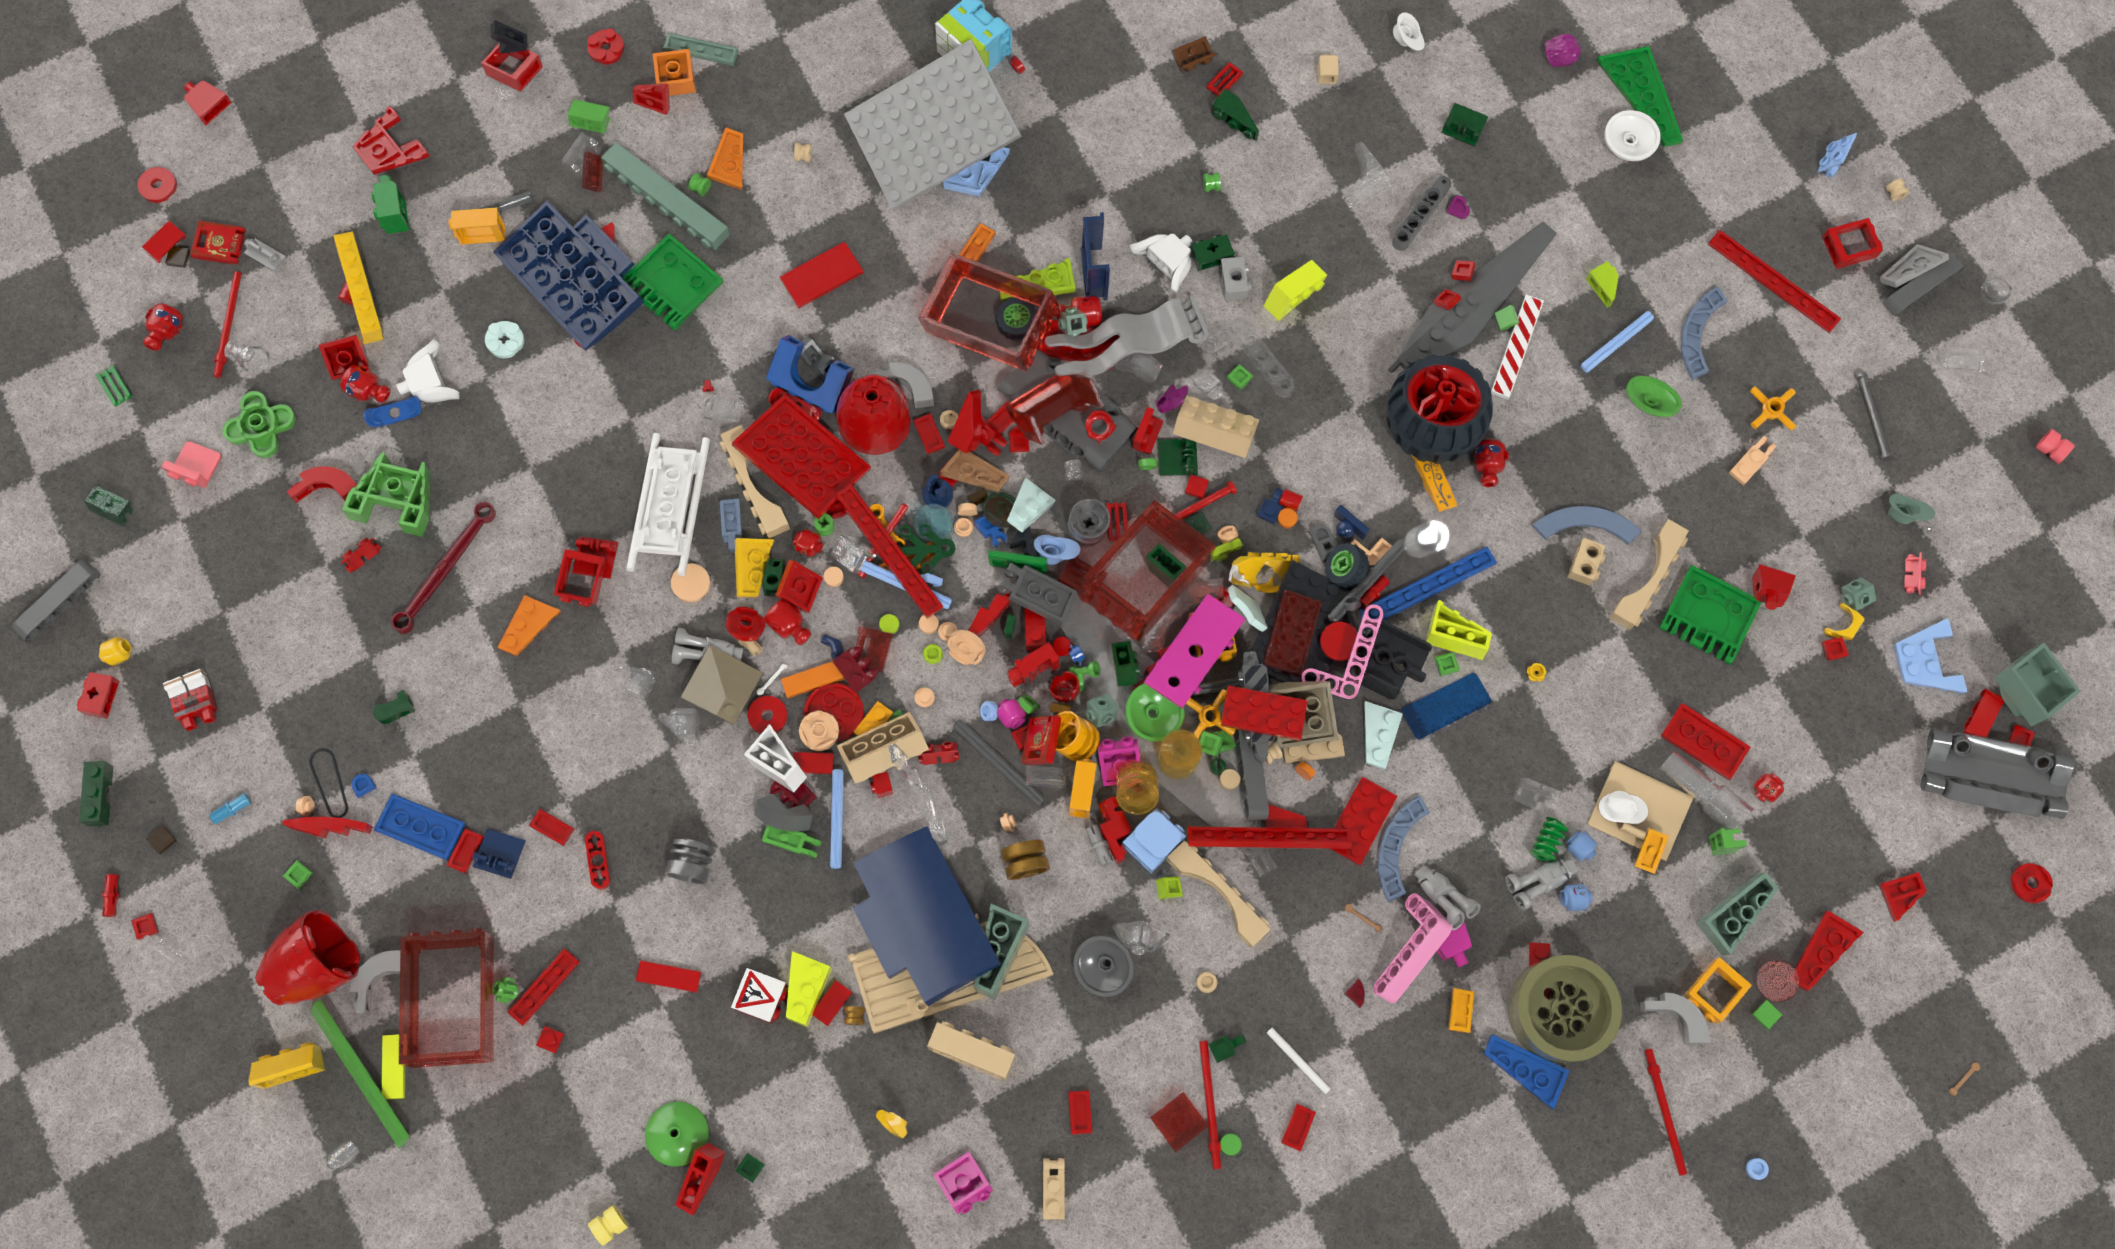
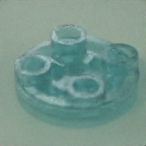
M929 504L917 511L914 519V528L918 536L926 542L932 541L927 536L920 534L919 527L922 524H928L932 532L939 538L945 539L952 532L953 518L945 507L938 504ZM923 527L921 529V532L927 533L929 529L927 527Z

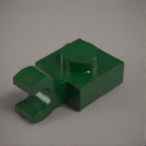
M1243 1034L1232 1040H1229L1226 1035L1209 1043L1208 1046L1216 1062L1219 1063L1236 1055L1234 1048L1245 1044L1247 1041Z

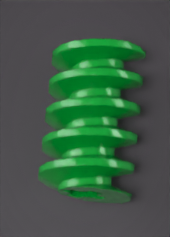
M1547 816L1546 821L1543 823V828L1539 831L1540 836L1536 838L1537 843L1533 844L1534 850L1530 851V855L1543 862L1555 861L1556 858L1552 853H1559L1555 846H1562L1558 839L1566 838L1561 832H1568L1569 829L1559 820Z

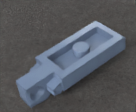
M739 498L720 500L722 538L724 543H728L730 553H735L734 540L742 538Z

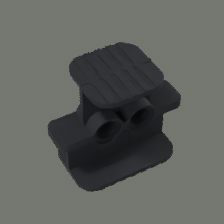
M1381 621L1369 657L1371 659L1365 670L1361 685L1388 699L1395 700L1406 677L1420 683L1425 680L1427 675L1421 669L1432 650V645L1389 622ZM1359 646L1357 652L1366 656L1367 650L1365 647ZM1378 655H1384L1387 661H1380ZM1396 664H1402L1405 667V670L1401 671L1397 669Z

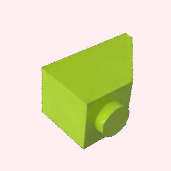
M1608 261L1591 270L1586 277V281L1607 308L1611 306L1615 299L1619 277L1616 268L1611 266Z

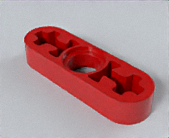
M591 831L585 837L590 881L596 889L604 890L610 885L611 881L605 839L600 832ZM593 836L600 839V841H597V848H602V851L590 852V850H595L594 845L589 843L590 840H593ZM596 855L603 857V863L599 866H594L592 863ZM593 870H601V876L606 878L602 882L603 885L595 882V880L599 879L598 872L593 873Z

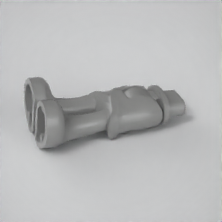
M678 628L672 652V664L678 665L683 659L702 660L709 645L741 661L743 648L735 647V644L724 640L696 637L688 634L686 629ZM682 645L704 647L703 651L682 647Z
M1571 858L1564 861L1562 859L1559 861L1551 860L1525 876L1517 877L1515 874H1509L1505 877V881L1511 894L1535 881L1540 883L1513 896L1517 906L1522 911H1525L1531 907V900L1542 893L1547 894L1551 890L1560 887L1568 879H1571V875L1577 873L1578 870Z
M1425 865L1414 874L1425 894L1435 904H1439L1445 910L1447 920L1452 925V930L1458 929L1463 924L1465 916L1470 919L1480 911L1481 905L1476 900L1466 898L1458 892L1448 878L1436 872L1435 869L1431 870ZM1450 896L1459 905L1461 910L1457 908L1454 904H1452L1446 897Z

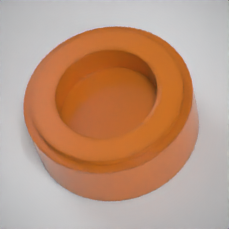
M1290 508L1281 510L1278 515L1279 525L1287 529L1295 526L1297 522L1296 512Z
M1299 762L1295 767L1296 772L1306 780L1310 781L1315 776V770L1306 762Z

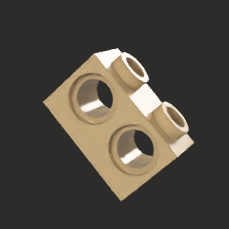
M1583 538L1578 545L1567 578L1589 586L1593 581H1597L1600 575V570H1598L1599 564H1603L1606 553H1604L1605 545ZM1587 551L1593 552L1595 557L1589 556ZM1581 568L1587 569L1589 574H1584Z

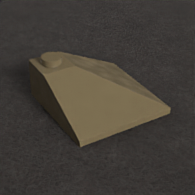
M709 645L681 698L735 725L763 673Z
M1330 681L1285 682L1269 685L1271 694L1308 700L1301 741L1277 737L1279 748L1339 740Z

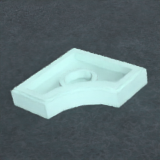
M1231 585L1228 588L1231 601L1243 612L1249 624L1259 631L1263 632L1268 627L1259 603L1234 585Z

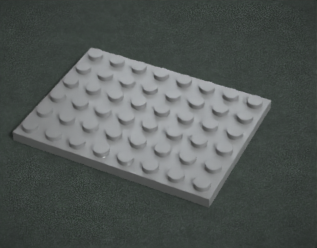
M972 39L844 114L892 210L901 207L1022 137Z

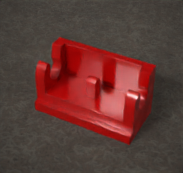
M168 221L142 248L155 261L161 263V258L181 239L184 240L186 235Z

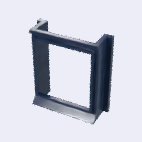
M1100 212V216L1083 217L1081 258L1085 296L1103 297L1104 301L1108 300L1109 264L1092 265L1090 251L1102 250L1104 212Z

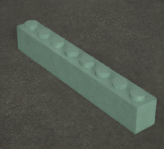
M617 142L601 157L604 164L603 168L609 174L614 173L617 175V179L624 185L626 183L630 185L635 194H642L647 203L651 206L655 204L659 207L658 210L664 216L669 215L672 217L673 222L677 226L685 227L687 233L693 238L698 237L706 248L711 247L713 250H716L730 235L726 225Z

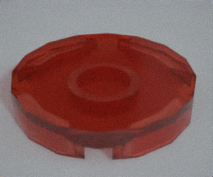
M1773 960L1765 963L1759 969L1756 984L1760 993L1766 999L1773 1002H1784L1790 1000L1797 993L1799 976L1789 963Z

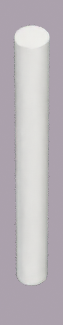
M1273 1027L1267 1032L1272 1040L1324 1094L1331 1089Z

